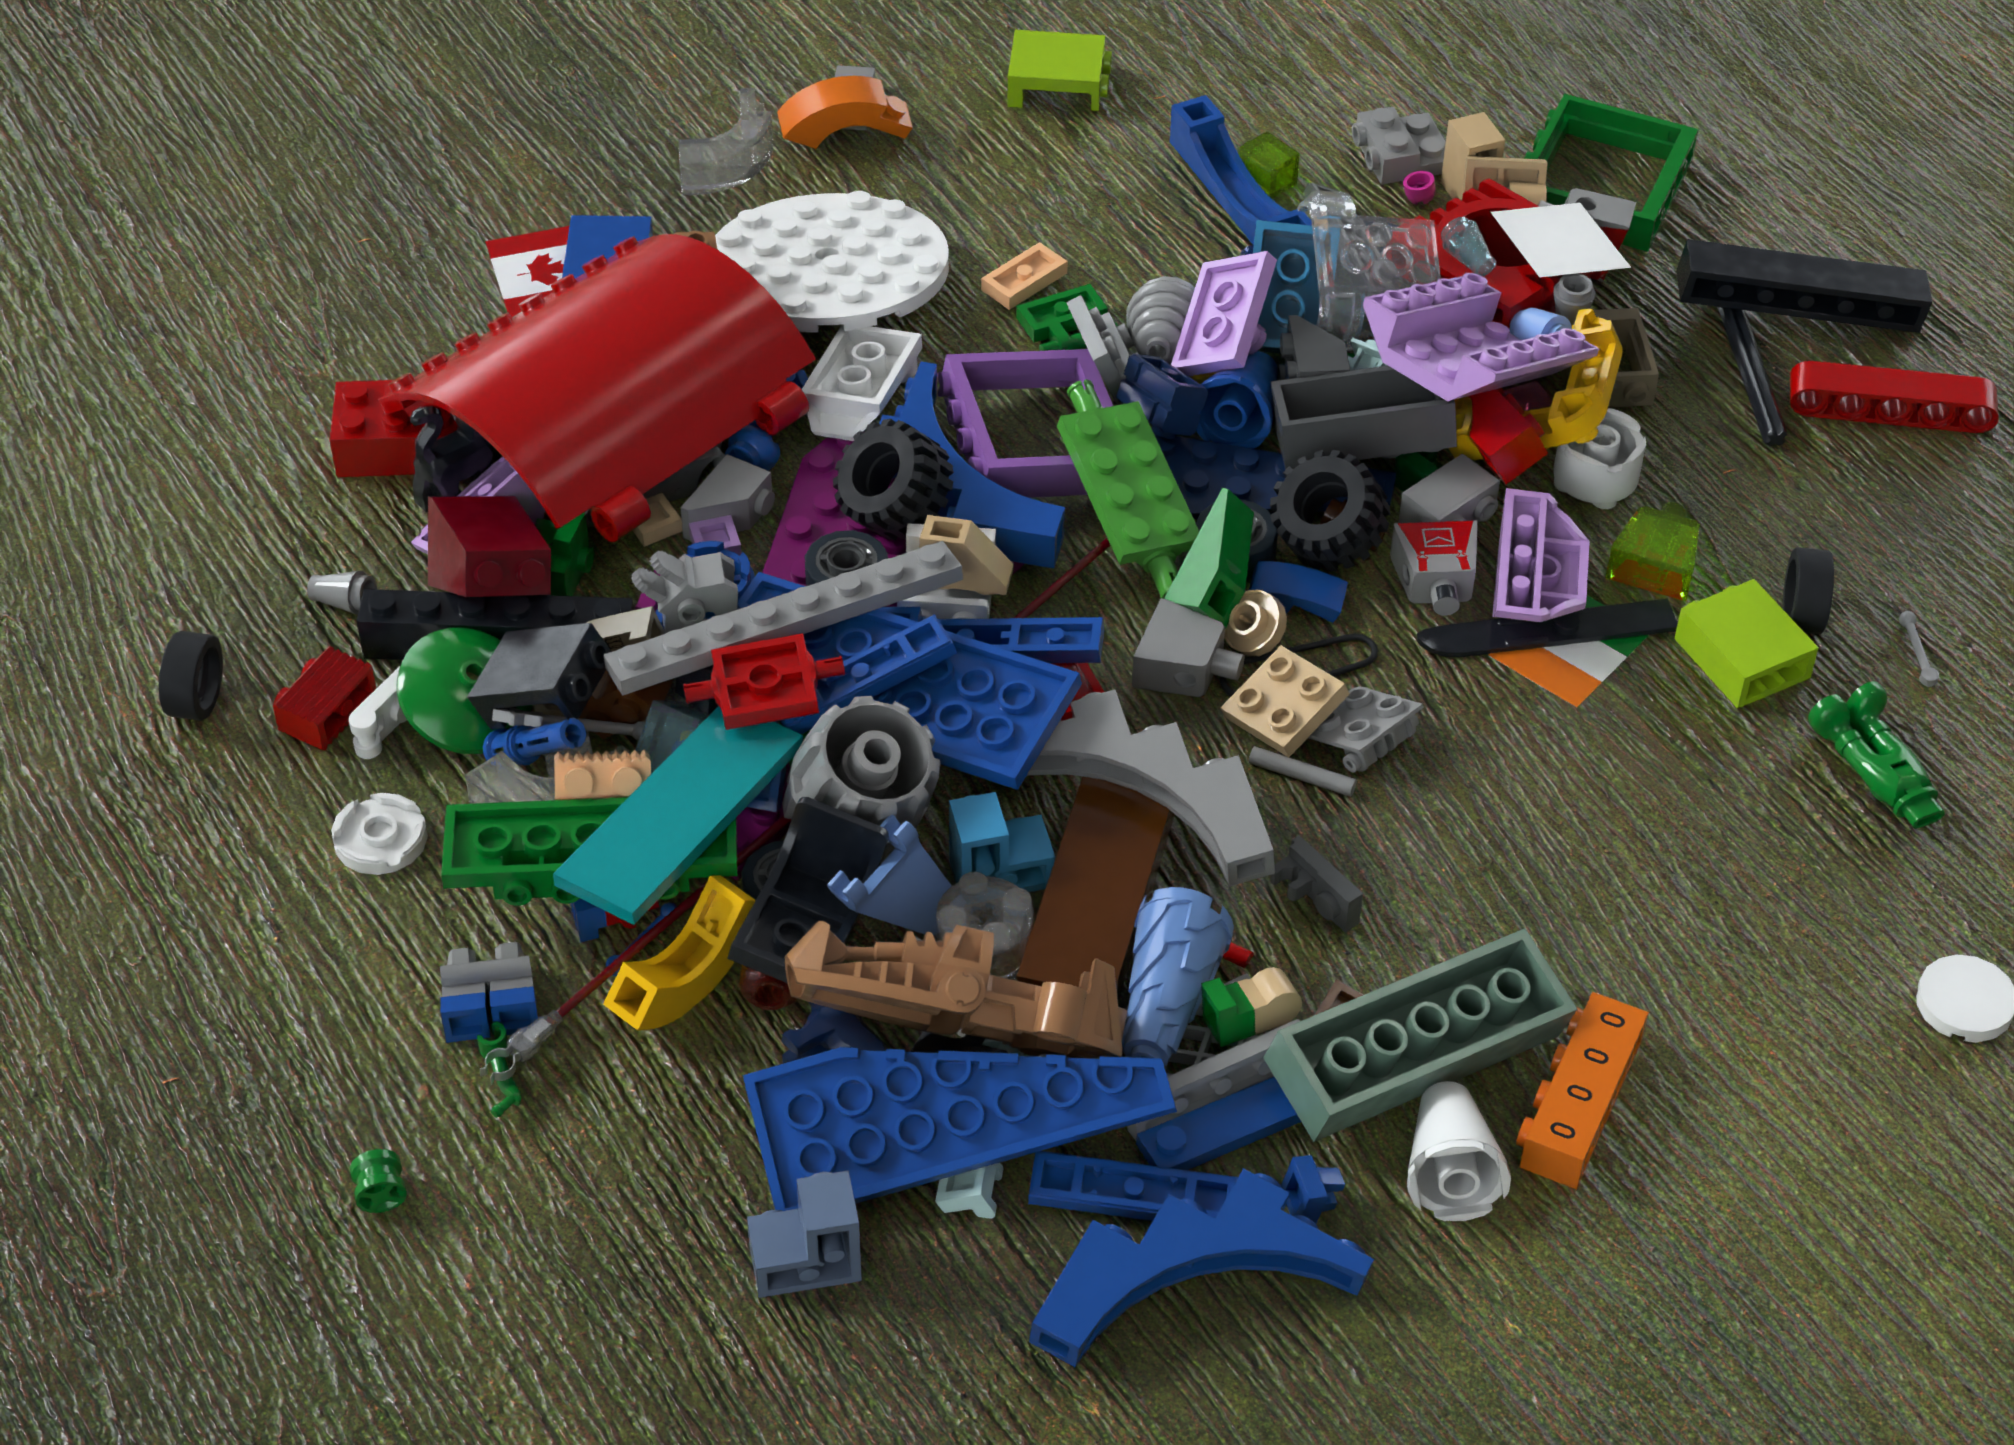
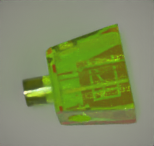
M1676 502L1663 504L1661 510L1646 506L1639 507L1611 547L1605 578L1686 601L1695 567L1700 524L1696 520L1686 518L1687 512L1685 508Z

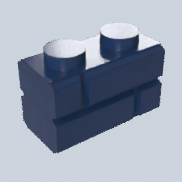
M1139 354L1129 356L1123 373L1126 378L1121 380L1116 395L1118 401L1122 404L1139 401L1148 422L1153 425V433L1160 437L1175 439L1177 434L1187 436L1195 434L1201 417L1198 413L1203 410L1209 393L1206 390L1207 388L1160 357Z

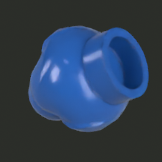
M754 420L729 437L725 455L728 454L770 471L779 460L780 447L778 443L773 441L772 435L762 430Z

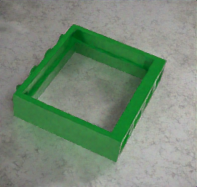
M1564 93L1556 110H1549L1545 122V130H1538L1533 145V152L1527 151L1524 159L1546 160L1548 171L1566 134L1666 160L1642 211L1634 210L1630 228L1622 242V245L1649 252L1693 160L1699 129ZM1546 186V202L1553 205L1565 204L1569 192Z

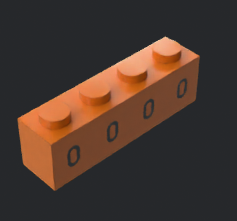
M1595 992L1591 993L1585 1009L1577 1007L1578 1010L1571 1018L1566 1035L1571 1036L1569 1044L1559 1043L1550 1066V1071L1555 1072L1551 1082L1542 1080L1533 1103V1108L1538 1109L1534 1119L1525 1117L1516 1140V1145L1523 1147L1519 1168L1576 1190L1642 1043L1649 1014L1645 1010Z

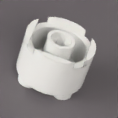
M1608 408L1604 419L1597 426L1598 434L1593 440L1586 443L1574 441L1557 446L1553 471L1554 486L1559 491L1566 492L1579 500L1593 503L1594 506L1600 509L1615 507L1617 501L1628 497L1636 489L1646 447V438H1643L1640 433L1641 426L1624 412Z

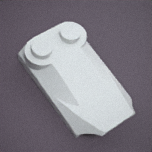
M842 324L802 388L809 403L807 416L813 434L854 441L853 436L858 431L863 432L867 425L871 424L882 412L898 386L916 374L918 369L917 356L922 349V334L873 326L844 331Z

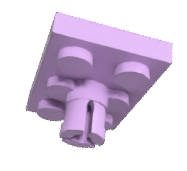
M1268 251L1202 264L1172 359V366L1187 376L1244 368L1248 353L1254 354L1266 340L1267 334L1264 332L1266 330L1258 324L1277 259Z

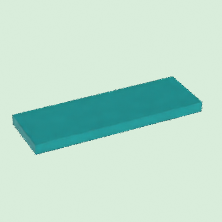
M718 706L553 873L554 886L634 925L787 765L801 746L803 735L776 722L725 730L722 710Z

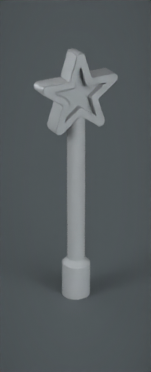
M510 708V710L493 709L492 721L509 723L510 726L525 725L539 727L567 720L563 716L545 715L543 712L523 711L516 708ZM578 718L583 723L586 731L630 735L636 740L660 741L661 724L638 721L635 724Z

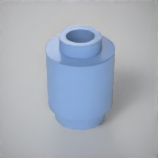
M1534 307L1520 310L1514 315L1510 323V333L1521 340L1533 338L1539 334L1545 335L1558 332L1563 328L1572 329L1570 321L1565 316Z

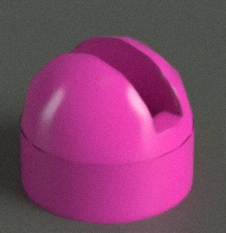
M1416 171L1407 175L1403 180L1405 195L1411 203L1417 205L1418 202H1423L1425 205L1434 198L1436 184L1432 173Z

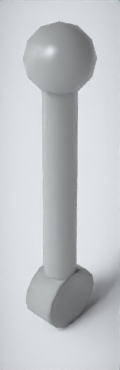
M1904 611L1899 616V623L1907 629L1922 669L1919 680L1923 685L1932 687L1937 684L1939 673L1936 669L1931 668L1915 627L1917 622L1916 615L1911 611Z

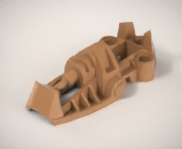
M823 921L816 922L785 955V970L791 997L938 1035H952L961 1030L963 1034L1002 1042V1044L1017 1048L1018 1051L1030 1056L1038 1057L1041 1054L1066 1055V1058L1100 1059V1056H1122V1039L1127 1010L1118 1007L1115 967L1096 958L1092 962L1091 971H1084L1081 974L1078 987L1060 982H1044L1042 986L990 975L994 947V933L956 924L952 932H945L942 941H935L931 932H926L923 940H916L912 931H906L903 943L876 942L874 947L846 946L830 930V925ZM845 960H852V961H870V962H851V963H843Z

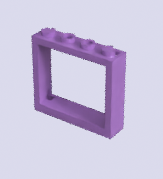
M1088 349L946 354L943 371L937 374L940 384L938 396L944 398L947 406L948 423L955 427L958 451L960 454L965 455L967 463L998 485L1028 498L1088 495L1070 455L998 459L972 392L975 390L1070 387L1073 383L1080 380L1085 390L1083 382L1085 379H1088L1093 383L1094 390L1102 407L1113 406L1112 401Z

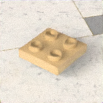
M1466 156L1463 193L1470 188L1478 190L1479 183L1489 178L1536 205L1539 204L1540 200L1546 202L1547 161L1543 159Z
M1280 645L1220 708L1226 719L1289 758L1350 693L1344 682Z

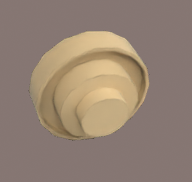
M1262 590L1246 591L1230 614L1224 639L1231 648L1247 656H1261L1270 652L1280 642L1285 633L1287 623L1285 607L1278 598Z

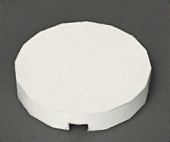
M390 793L370 795V800L359 803L357 799L347 804L336 816L331 829L335 853L342 863L359 873L373 875L396 872L413 863L423 852L428 838L424 816L421 814L420 808L416 803L399 794Z
M1952 955L1939 958L1927 966L1919 980L1916 995L1917 1007L1924 1020L1939 1033L1951 1037L1953 1033L1958 1036H1964V1041L1977 1043L1995 1039L2008 1030L2014 1016V985L2009 976L1996 965L1975 956Z

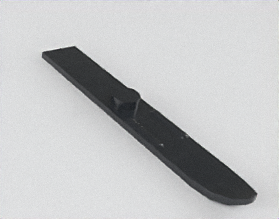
M1667 598L1585 608L1543 622L1498 618L1437 626L1418 632L1417 642L1428 652L1443 657H1468L1497 652L1676 632L1678 623Z

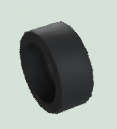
M1796 547L1791 552L1788 561L1783 591V610L1805 633L1822 634L1828 623L1834 589L1833 554L1829 550Z
M179 631L173 634L167 643L159 673V700L162 710L166 715L203 721L209 717L219 696L223 673V655L218 638L210 634Z

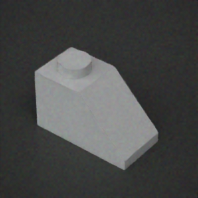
M727 454L681 506L683 538L691 541L689 523L728 515L732 516L737 532L751 529L762 515L765 516L770 512L774 504L775 494L772 491L771 472Z

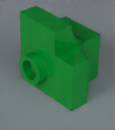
M583 512L557 529L552 521L537 518L534 525L551 549V595L573 596L583 574L590 572L594 562V549L589 547L586 514Z

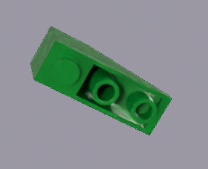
M1221 489L1164 598L1222 622L1225 629L1229 623L1233 608L1240 602L1245 593L1254 512L1229 489Z

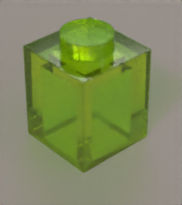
M1268 131L1239 147L1238 154L1246 168L1271 199L1297 185L1300 153Z

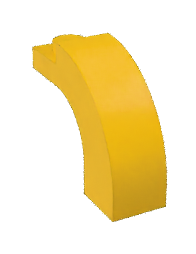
M709 876L686 925L676 939L666 949L650 959L623 962L603 1005L637 1031L659 1028L685 1015L719 984L734 964V961L727 959L731 944L756 900L723 876Z

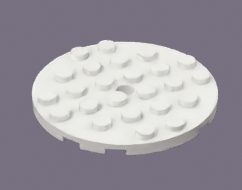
M854 191L849 194H811L767 203L754 209L741 211L738 217L726 224L715 235L717 249L749 272L771 294L793 321L799 332H818V325L843 324L844 331L876 326L877 318L894 312L900 318L915 311L933 298L942 288L949 272L947 240L940 228L931 219L913 208L905 206V203L901 200L873 197L865 191Z

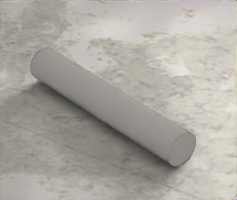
M1256 746L1252 748L1249 756V764L1349 797L1353 795L1357 779Z

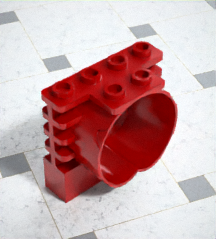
M1489 178L1479 183L1478 190L1470 188L1465 191L1462 200L1453 198L1448 201L1446 211L1442 208L1435 209L1430 213L1429 220L1419 215L1386 235L1384 265L1390 273L1411 285L1437 282L1441 278L1451 279L1463 276L1465 273L1478 274L1487 279L1488 285L1502 292L1492 322L1501 323L1509 329L1512 318L1520 310L1534 307L1555 313L1554 286L1564 276L1539 278L1491 214L1494 211L1540 206ZM1606 271L1579 274H1583L1589 279L1591 277L1597 280L1604 276Z

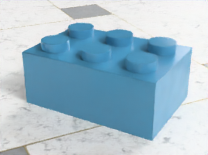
M1262 220L1256 221L1253 253L1268 251L1277 259L1258 324L1266 330L1264 332L1267 334L1263 346L1258 351L1280 353V334L1287 333L1289 315H1298L1328 332L1340 229Z

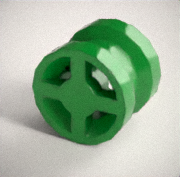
M388 1149L370 1150L358 1155L351 1162V1178L357 1185L354 1191L357 1207L362 1211L382 1213L398 1207L405 1201L407 1191L405 1181L399 1177L402 1172L400 1156L396 1152Z

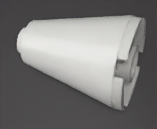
M1445 1081L1436 1083L1427 1088L1421 1097L1407 1172L1408 1193L1413 1204L1421 1210L1422 1205L1434 1211V1217L1443 1221H1467L1484 1216L1493 1210V1202L1502 1194L1503 1199H1505L1509 1193L1511 1173L1508 1162L1469 1090L1456 1082Z

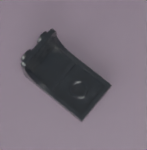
M801 797L795 806L787 835L774 867L733 940L727 959L788 983L785 970V955L816 922L823 921L828 923L830 930L846 944L861 913L849 909L830 891L827 884L839 871L844 872L850 881L858 878L864 884L880 866L889 838L888 831L879 825L810 797Z

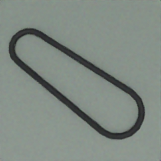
M1357 633L1287 648L1293 653L1350 640L1363 641L1370 646L1372 652L1367 659L1327 672L1334 677L1365 667L1373 663L1378 655L1376 643L1371 638ZM1275 651L1261 656L1245 657L1244 665L1267 660ZM1220 676L1221 688L1231 697L1235 692L1227 685L1226 678Z

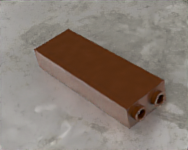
M1082 777L1021 961L1017 981L1042 986L1044 982H1060L1078 987L1081 974L1084 971H1091L1092 962L1096 958L1115 967L1117 999L1119 1001L1133 955L1137 929L1134 927L1135 919L1145 896L1146 901L1149 902L1175 817L1172 811L1136 790L1102 779Z

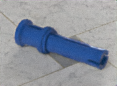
M575 718L535 728L521 725L512 726L509 729H496L486 736L483 743V755L486 761L498 770H507L516 765H530L540 755L582 746L586 739V729L583 723ZM503 747L504 752H495V749Z

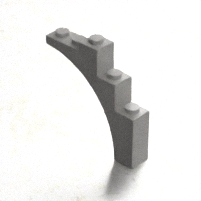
M1115 689L1103 693H1089L1079 700L1072 701L1070 704L1073 718L1059 721L1027 776L1068 774L1102 779L1136 790L1167 807L1196 832L1214 855L1229 887L1275 874L1274 850L1239 755L1227 759H1211L1202 766L1193 768L1177 722L1164 726L1152 725L1139 733L1131 735Z

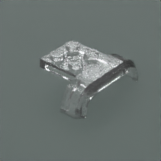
M1314 190L1298 205V211L1307 212L1309 209L1312 221L1320 300L1316 326L1345 341L1346 351L1353 349L1351 344L1352 337L1355 339L1360 337L1365 314L1363 307L1365 297L1381 294L1386 290L1409 288L1413 284L1423 285L1437 282L1438 279H1441L1434 220L1356 215L1353 199L1347 192Z

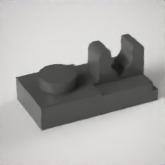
M1298 835L1292 839L1289 855L1274 864L1275 874H1271L1270 882L1276 885L1282 880H1291L1292 882L1288 885L1287 898L1289 900L1296 901L1304 895H1308L1313 900V904L1321 916L1327 920H1332L1344 932L1358 925L1360 922L1363 893L1302 837Z

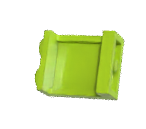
M1015 30L1008 70L1007 107L1023 108L1025 90L1090 94L1091 111H1099L1100 97H1108L1109 74L1111 73L1112 51H1105V35Z

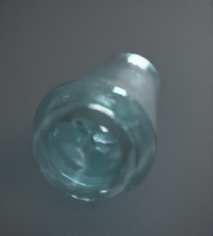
M1458 217L1450 221L1443 228L1440 237L1443 241L1442 247L1447 253L1469 268L1474 274L1485 276L1494 269L1496 260L1491 255L1475 221L1468 220L1466 217Z

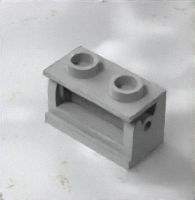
M1462 453L1402 492L1398 523L1476 520L1479 523L1480 521H1487L1498 507L1497 497L1500 480Z

